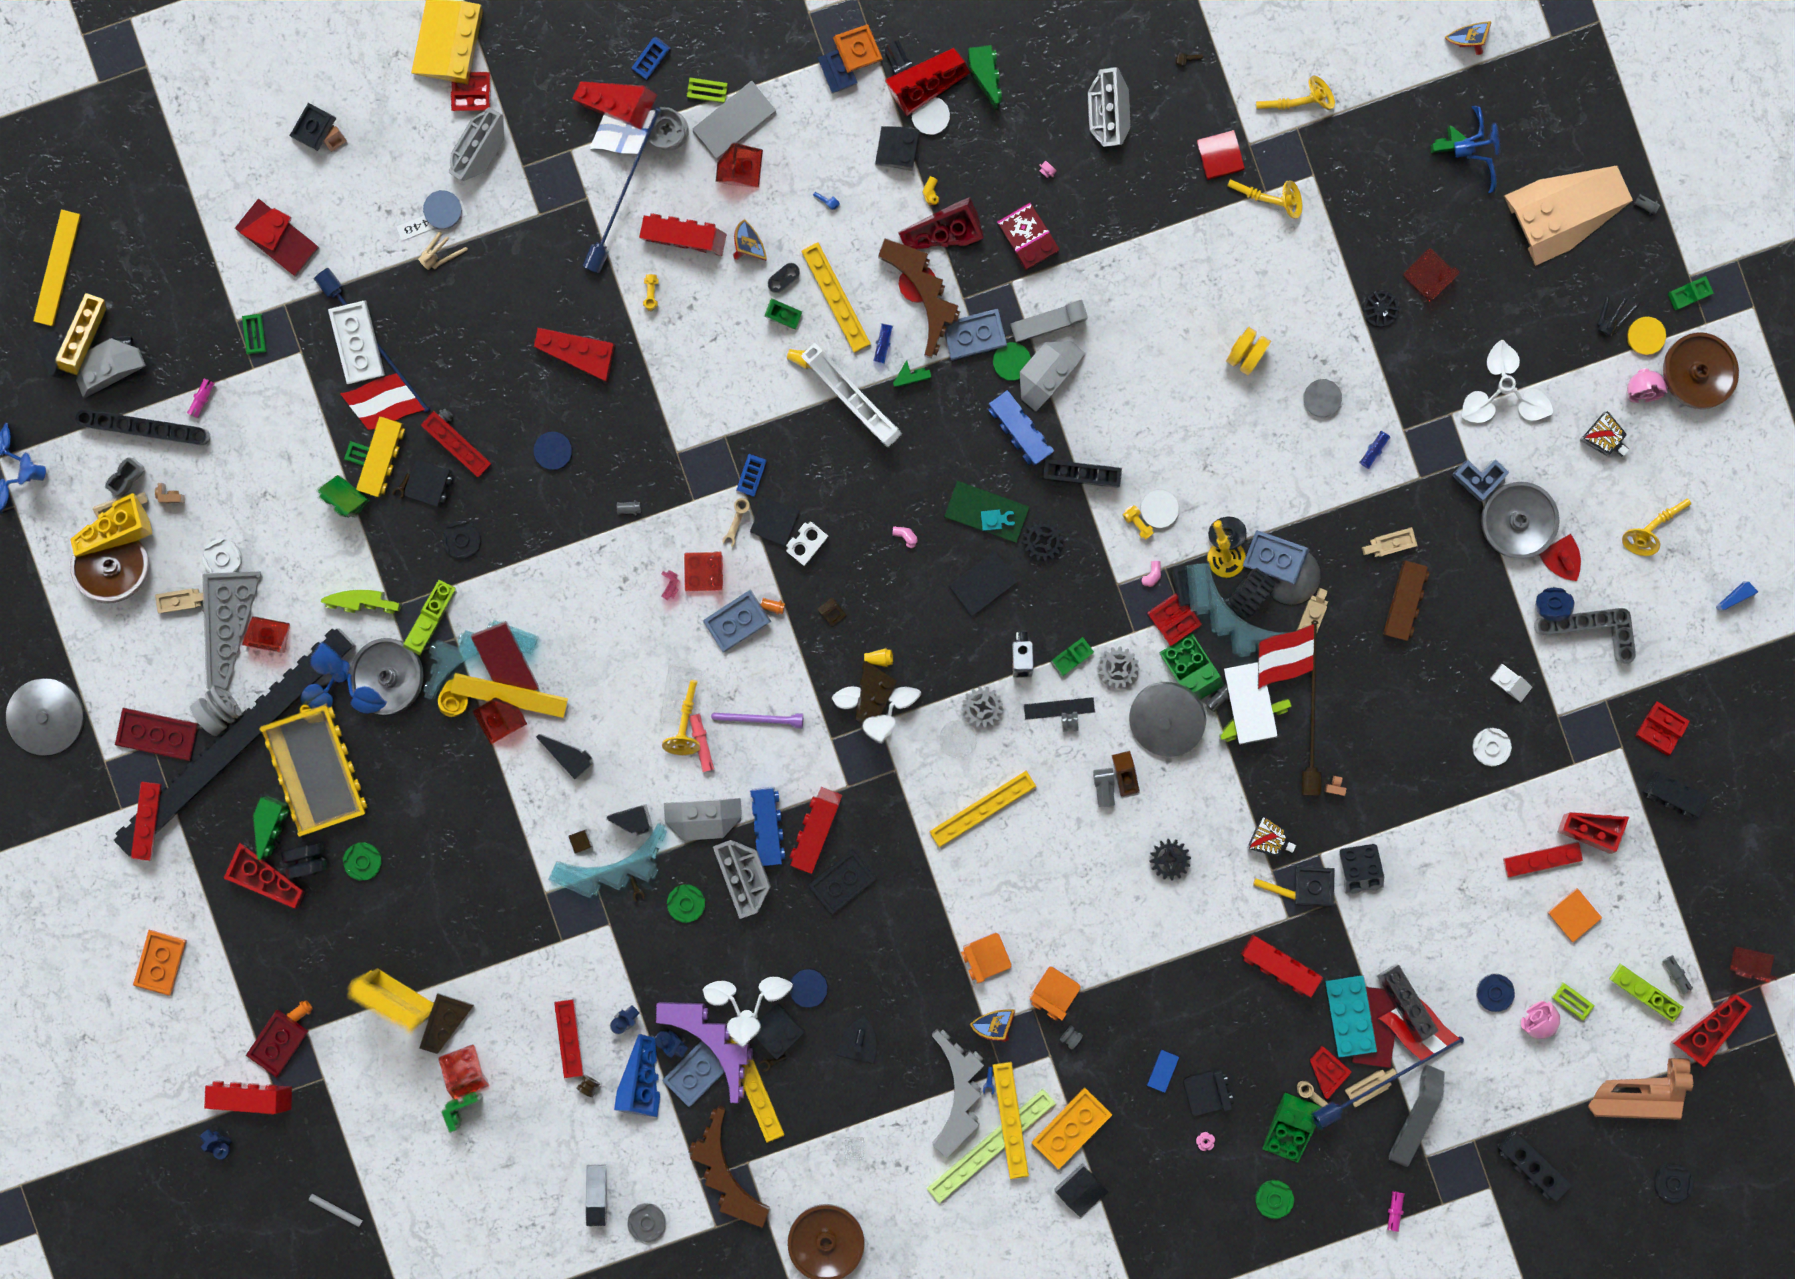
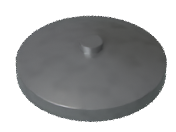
M1513 482L1498 488L1487 499L1481 517L1482 530L1488 543L1500 554L1516 559L1530 558L1545 551L1554 541L1560 521L1557 505L1551 495L1540 486L1529 482Z
M380 638L369 642L359 650L351 664L349 674L352 675L353 692L358 687L367 686L376 690L387 701V704L382 709L373 712L375 714L393 715L400 713L416 700L421 691L423 668L419 656L403 648L404 642L397 639Z
M36 679L22 685L12 695L6 710V724L12 739L22 749L36 755H53L68 749L78 739L84 725V709L76 692L65 683L54 679Z
M1158 682L1147 686L1136 696L1130 708L1129 722L1134 737L1145 749L1157 755L1172 757L1189 752L1199 743L1206 728V713L1200 699L1187 687L1174 682Z

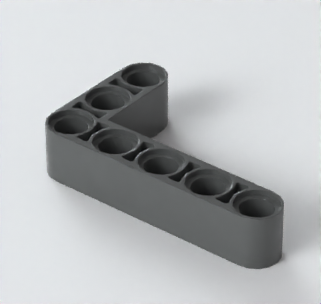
M1625 608L1571 614L1570 617L1565 619L1567 621L1565 629L1560 628V621H1550L1545 618H1539L1534 623V629L1540 635L1611 627L1616 660L1620 663H1631L1636 657L1631 614ZM1620 611L1624 614L1622 622H1619L1616 618L1617 613ZM1600 614L1605 616V622L1602 625L1597 621V617ZM1581 616L1586 618V625L1584 627H1581L1578 623ZM1543 621H1546L1549 625L1548 630L1545 632L1540 628V624ZM1622 630L1627 634V638L1624 641L1619 639V633ZM1625 649L1629 652L1627 660L1621 657V653Z
M1427 1064L1424 1066L1420 1076L1419 1096L1389 1154L1390 1161L1405 1167L1409 1166L1442 1102L1444 1095V1071Z

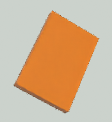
M148 930L133 986L170 996L187 940Z

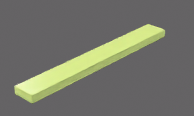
M1041 1089L1019 1108L1022 1132L1056 1104L1044 1089ZM1002 1124L927 1187V1190L939 1203L1005 1148Z

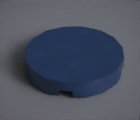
M547 432L536 440L534 456L542 467L549 470H558L570 461L572 446L563 434Z
M1552 587L1544 589L1542 593L1537 595L1535 607L1538 614L1546 620L1562 621L1573 613L1575 602L1573 596L1566 593V590Z
M804 969L796 973L791 980L793 984L790 990L791 997L795 1003L802 1007L810 1008L817 1006L827 995L828 986L826 979L818 971Z
M1489 974L1479 981L1476 988V997L1483 1008L1491 1012L1503 1011L1512 1004L1515 998L1514 986L1507 977L1501 974Z

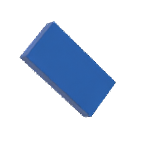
M1161 1049L1147 1086L1165 1093L1179 1056Z

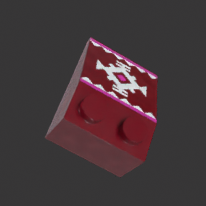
M1030 202L997 221L1025 271L1050 258L1060 250Z

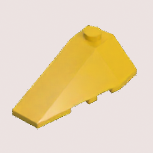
M134 493L116 500L112 504L113 507L105 513L102 512L98 515L99 518L95 522L85 526L70 539L75 557L135 542L153 534L149 517Z

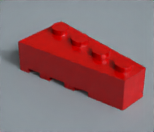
M952 48L886 79L885 82L896 103L908 116L970 74V71L962 57Z
M580 82L572 99L588 109L641 130L657 94L644 86Z
M651 213L650 216L643 215L640 239L668 246L673 244V246L683 249L691 247V249L703 253L709 250L715 253V255L723 256L727 234L716 228V224L705 222L704 225H699L698 221L689 219L686 222L679 221L680 218L668 216V219H663L662 215Z
M821 787L817 797L813 796L809 805L812 811L810 814L806 813L803 824L806 825L804 832L799 831L796 839L799 842L797 849L793 848L789 857L792 859L790 866L812 874L842 794Z
M239 843L224 879L298 909L305 891L266 861L257 859V855Z
M1255 935L1251 936L1241 953L1245 957V962L1252 966L1254 964L1261 967L1260 971L1268 976L1272 973L1277 976L1276 980L1285 986L1287 983L1294 987L1293 991L1302 996L1305 993L1312 997L1323 978L1318 973Z
M1732 994L1671 1041V1043L1698 1064L1705 1067L1752 1006L1737 994Z
M212 1081V1084L205 1085L204 1109L277 1114L291 1110L292 1086L260 1085L258 1083L242 1085V1082L224 1084V1081Z

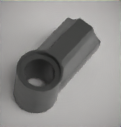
M1113 768L1093 770L1094 784L1097 787L1098 806H1114Z

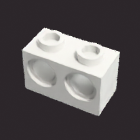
M811 521L809 524L805 522L798 530L801 534L797 539L793 537L786 545L788 547L787 552L804 566L829 537ZM809 530H815L818 533L817 538L813 541L807 539V532ZM797 545H803L806 549L805 553L801 556L795 554L794 550Z

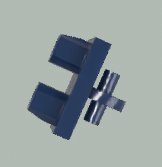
M633 1005L625 1011L623 1009L620 1010L610 1023L611 1031L615 1034H622L625 1030L630 1029L636 1023L634 1019L640 1012Z
M671 1030L668 1032L661 1031L655 1036L656 1045L662 1048L667 1056L671 1058L674 1054L681 1058L684 1056L687 1046L683 1045V1041L679 1039L675 1032Z
M207 1129L199 1136L204 1142L201 1146L203 1151L213 1153L214 1157L220 1160L228 1157L230 1148L227 1144L232 1142L228 1137L221 1136L218 1131L212 1132L210 1129Z

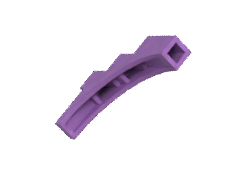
M657 1003L656 1023L670 1024L685 1029L707 1044L719 1059L726 1073L730 1089V1103H739L741 1098H744V1087H741V1079H744L745 1068L742 1067V1064H748L749 1060L753 1058V1048H750V1044L746 1043L742 1047L738 1043H727V1040H730L728 1024L705 1023V1020L708 1019V1008H705L703 1003Z

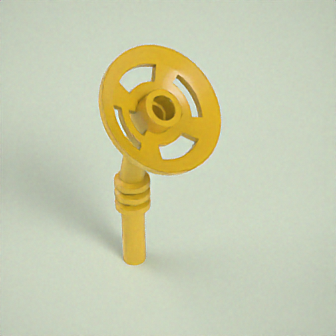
M1313 75L1308 81L1311 91L1310 96L1291 100L1289 98L1286 100L1285 98H1282V100L1278 98V100L1256 101V109L1278 108L1281 110L1282 108L1285 110L1286 108L1290 109V107L1315 102L1323 108L1331 110L1335 107V99L1329 86L1320 77Z
M1229 180L1228 187L1246 194L1252 200L1255 198V201L1260 200L1283 206L1288 215L1293 219L1299 218L1302 213L1301 194L1298 186L1291 180L1285 182L1281 198L1261 193V190L1257 191L1256 188H1249L1234 180ZM1296 205L1295 212L1293 213L1292 209Z
M1687 498L1674 507L1663 510L1662 514L1658 513V516L1644 529L1634 528L1627 530L1622 536V543L1625 548L1641 556L1656 554L1661 544L1658 537L1652 531L1662 522L1666 523V520L1669 521L1675 514L1690 506V500ZM1628 536H1632L1633 544L1628 540ZM1651 536L1654 538L1656 544L1652 542Z
M1216 521L1214 522V528L1221 551H1216V547L1212 545L1208 552L1207 561H1209L1210 569L1216 575L1225 578L1233 577L1244 568L1243 563L1246 555L1242 546L1237 548L1241 554V560H1238V554L1234 549L1229 550V539L1224 533L1221 522ZM1231 552L1235 554L1236 559H1233ZM1213 557H1215L1216 563L1220 567L1219 570L1214 566ZM1234 564L1238 566L1233 572L1225 573L1226 568H1230Z
M690 680L686 699L683 700L678 735L667 738L662 742L663 750L668 753L690 755L700 750V743L686 735L689 714H692L694 706L693 698L697 686L696 680Z

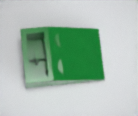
M992 45L968 48L970 74L992 106L998 109V105L1002 100L1001 88L997 89V84L1000 81L999 71L994 68V65H997L996 50L992 51Z
M340 475L335 476L317 489V492L320 494L318 497L323 502L335 506L333 509L335 512L347 518H356L370 501Z
M1192 633L1159 652L1176 682L1190 689L1200 700L1224 686L1221 676Z
M269 796L260 798L253 815L257 859L259 860L272 855L275 848L273 842L275 838H279L282 831L280 825L283 820L287 819L290 811L287 809L289 804Z
M1284 1093L1262 1149L1298 1163L1316 1127L1311 1113L1320 1109L1321 1106Z

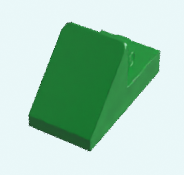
M1449 126L1447 128L1449 141L1446 138L1436 139L1435 143L1430 145L1431 153L1455 150L1454 142L1464 141L1467 138L1454 127Z
M771 298L764 316L768 320L796 330L802 311Z
M906 360L893 383L894 388L931 379L930 370L920 368L914 370V374H911L908 361Z

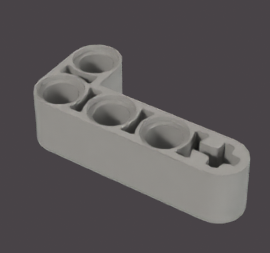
M1078 300L1066 304L1064 307L1011 323L1010 326L1017 343L1084 322L1088 319L1083 300Z

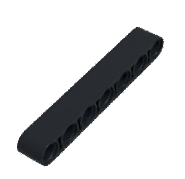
M86 409L79 410L75 416L76 423L86 428L195 445H205L210 440V434L206 429L195 426ZM88 413L90 416V420L88 423L84 424L82 421V417L84 414ZM107 416L109 419V423L107 426L103 427L101 424V420L103 417ZM126 419L128 426L122 430L120 422ZM145 422L147 425V429L145 432L141 433L139 431V425ZM161 425H164L166 428V432L164 435L160 436L158 434V428ZM180 428H183L185 431L183 438L177 437V431ZM199 431H202L204 434V438L201 441L196 440V434Z

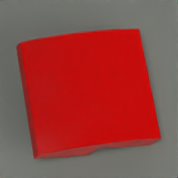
M470 72L468 84L451 81V111H485L488 107L490 108V72Z
M1234 130L1197 140L1207 180L1244 170Z
M1176 593L1147 612L1170 646L1202 625L1189 605L1179 607Z
M1657 701L1646 716L1635 737L1669 756L1678 739L1684 734L1690 721Z

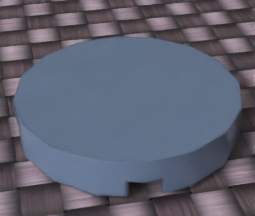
M439 190L433 192L426 198L423 205L425 219L430 225L438 229L453 227L459 221L462 214L459 199L449 191Z

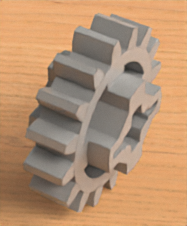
M1120 646L1118 651H1115L1114 647H1112L1111 653L1104 651L1106 657L1099 658L1103 662L1102 664H1097L1098 667L1102 668L1098 674L1104 675L1102 681L1109 680L1108 686L1115 683V688H1118L1121 683L1123 687H1126L1125 682L1133 683L1131 677L1137 678L1134 671L1139 670L1138 667H1135V664L1139 661L1132 659L1135 654L1129 655L1128 648L1123 652ZM1121 654L1126 657L1118 660L1113 655ZM1108 660L1110 662V670L1106 672V662ZM1125 661V663L1121 667V672L1114 671L1115 663L1120 664ZM1129 663H1131L1130 673L1126 671ZM1114 675H1120L1123 679L1114 680L1112 679V677Z
M979 686L978 691L972 688L973 694L966 693L968 700L962 701L966 704L962 711H967L964 717L971 718L970 724L975 721L976 727L983 723L985 728L987 722L993 725L994 718L999 720L997 713H1003L999 709V706H1002L1003 703H998L1001 696L995 697L996 691L989 692V687L982 690V687ZM982 694L981 699L977 701L972 700L974 696ZM989 696L993 698L995 706H991L988 702ZM982 701H985V705L991 708V710L984 709L983 712H980V708L973 704H981ZM970 707L975 708L977 712L976 718L971 714ZM988 712L993 713L990 718L983 720L985 714Z

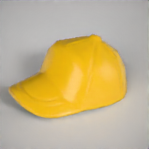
M453 679L445 683L438 697L439 709L442 714L448 717L459 716L465 711L468 703L467 696L451 693Z

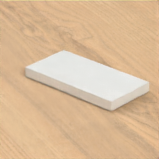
M366 300L328 309L347 384L384 376L385 373Z
M1258 663L1224 669L1239 744L1276 738L1277 731L1267 685L1257 689Z

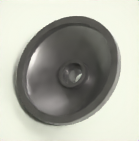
M1308 552L1296 585L1269 576L1275 581V587L1270 595L1275 600L1284 604H1299L1313 596L1319 586L1321 576L1320 568L1315 558Z

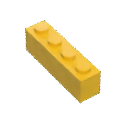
M85 293L56 358L59 369L75 375L78 374L106 311L104 299Z
M379 417L356 490L376 497H381V494H385L388 486L385 481L387 475L391 476L394 467L391 463L393 457H397L400 448L397 444L399 439H403L405 433L403 423Z

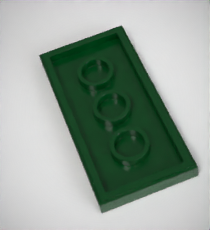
M957 481L944 517L982 530L981 511L1000 510V515H1004L1007 511H1013L1014 514L1007 516V521L1015 522L1014 525L1008 526L1005 523H1001L1002 529L986 530L985 532L1017 543L1029 506Z

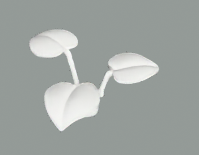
M1500 340L1491 349L1487 358V367L1490 373L1493 375L1502 373L1498 386L1499 389L1490 399L1481 391L1470 393L1464 401L1461 416L1464 420L1472 423L1486 422L1496 412V408L1491 402L1499 393L1509 394L1512 391L1522 401L1519 404L1518 410L1526 420L1537 421L1553 414V408L1546 395L1537 389H1528L1524 394V398L1520 395L1515 387L1514 378L1505 374H1511L1517 370L1519 356L1504 340Z
M910 687L894 689L888 699L891 702L888 716L880 715L877 718L871 717L866 719L863 723L864 731L870 737L882 743L885 737L891 735L896 724L894 718L891 717L893 707L902 709L910 706L920 697L921 691ZM843 688L833 695L832 700L839 708H853L857 706L861 688Z
M780 977L764 979L759 984V990L762 993L759 994L754 1013L749 1010H744L740 1013L736 1001L732 997L736 993V987L730 982H712L704 987L703 993L706 1001L712 1005H723L731 1000L737 1017L732 1018L728 1022V1032L739 1045L744 1047L760 1030V1024L756 1018L758 1017L757 1013L762 998L765 997L767 1001L779 1000L790 992L793 984Z

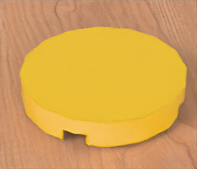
M1641 317L1635 320L1628 328V344L1638 354H1654L1665 344V328L1656 318Z

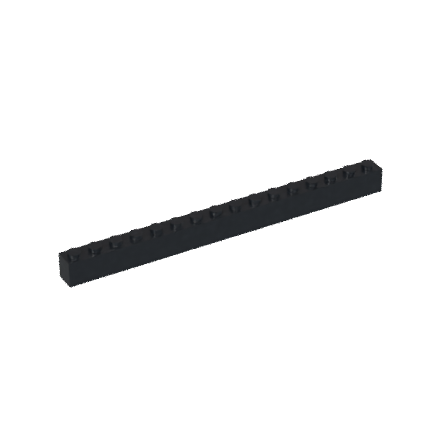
M340 628L329 630L325 634L326 639L322 642L340 658L345 656L355 646ZM317 642L311 648L312 652L308 656L303 655L296 662L298 665L294 669L290 668L283 674L284 679L282 681L273 683L269 687L270 692L266 696L262 694L255 701L256 705L252 709L247 708L242 713V718L238 722H232L227 727L229 731L226 734L217 736L213 740L215 744L210 749L206 747L199 754L200 758L196 762L194 760L185 767L186 771L182 775L180 773L171 780L173 784L169 788L164 787L161 789L155 834L263 733L260 730L261 726L275 722L301 697L303 690L307 686L315 684L324 675L315 671L310 663L312 655L319 647L320 642ZM137 814L129 820L131 823L126 828L123 826L115 833L117 837L114 839V842L129 857L132 854Z

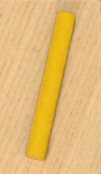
M1257 878L1254 879V886L1295 900L1294 891Z

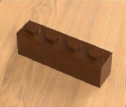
M1409 561L1402 562L1383 635L1404 641L1412 638L1414 632L1412 623L1419 614V608H1417L1418 601H1422L1424 590H1422L1423 583L1427 582L1429 577L1428 566Z

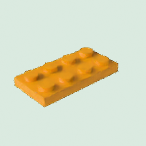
M1084 1087L1031 1143L1056 1168L1060 1169L1112 1116V1113Z

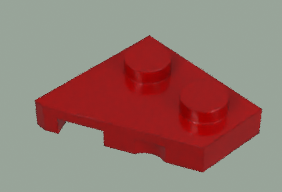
M1323 1046L1310 1059L1323 1095L1328 1099L1350 1075L1351 1071Z

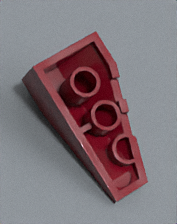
M970 197L952 204L898 232L903 244L914 249L934 246L948 247L949 245L964 246L984 238L978 213Z

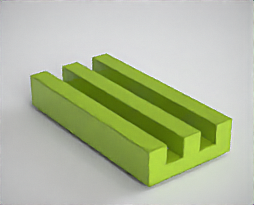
M689 78L687 98L725 103L728 83ZM693 83L723 87V90L693 86ZM692 90L721 94L722 98L692 94Z
M1564 982L1556 990L1555 995L1553 994L1552 996L1554 1000L1583 1021L1595 1006ZM1567 989L1589 1007L1587 1009L1564 993L1563 990ZM1562 995L1584 1012L1583 1015L1558 997Z

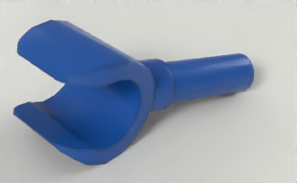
M817 192L813 194L814 197L823 201L831 210L836 209L840 205L834 196L828 200Z
M988 1067L987 1081L983 1085L984 1094L987 1087H991V1094H994V1085L992 1084L993 1067Z

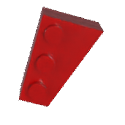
M1569 812L1563 815L1557 832L1612 854L1617 852L1630 816Z

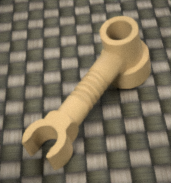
M739 498L735 501V517L727 535L723 538V543H725L727 537L732 539L731 547L735 544V535L742 516L750 508V503L746 498ZM740 502H744L746 504V507L744 509L740 507Z
M1300 1081L1297 1084V1091L1302 1097L1312 1099L1321 1107L1328 1104L1314 1092V1088L1309 1082Z

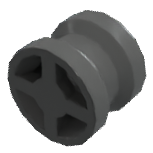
M1077 712L1072 714L1061 713L1063 732H1067L1069 729L1078 731Z
M1070 1026L1061 1036L1060 1041L1068 1044V1048L1072 1050L1082 1039L1083 1035L1077 1033L1074 1027Z

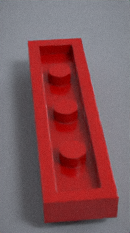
M435 411L421 424L426 431L477 477L491 464L489 460Z
M141 782L131 854L132 859L152 860L162 784Z
M1579 842L1503 858L1507 877L1583 861Z
M574 999L555 1001L564 1078L583 1076Z

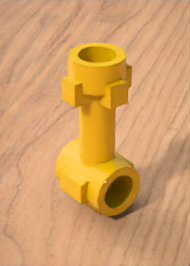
M646 274V278H644V284H647V298L643 301V306L648 311H653L658 307V301H655V284H658L659 279H657L655 274Z
M1135 505L1128 507L1124 511L1125 513L1122 514L1123 518L1128 523L1133 521L1141 531L1139 534L1141 538L1146 540L1154 534L1153 528L1151 526L1147 527L1138 517L1141 512Z

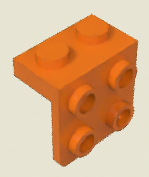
M993 933L963 946L964 951L961 954L965 963L969 961L971 969L968 971L972 981L976 979L977 983L985 981V978L1011 968V962L998 933Z
M1050 966L1029 996L1030 1000H1032L1031 1005L1039 1010L1044 1008L1049 1011L1047 1015L1054 1020L1058 1018L1063 1020L1066 1010L1081 989V986Z

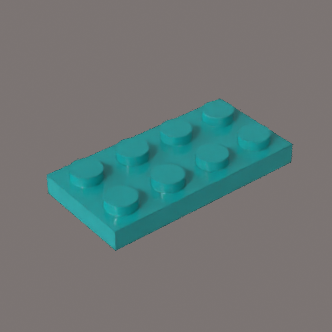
M1364 975L1325 981L1338 1056L1345 1057L1377 1052Z

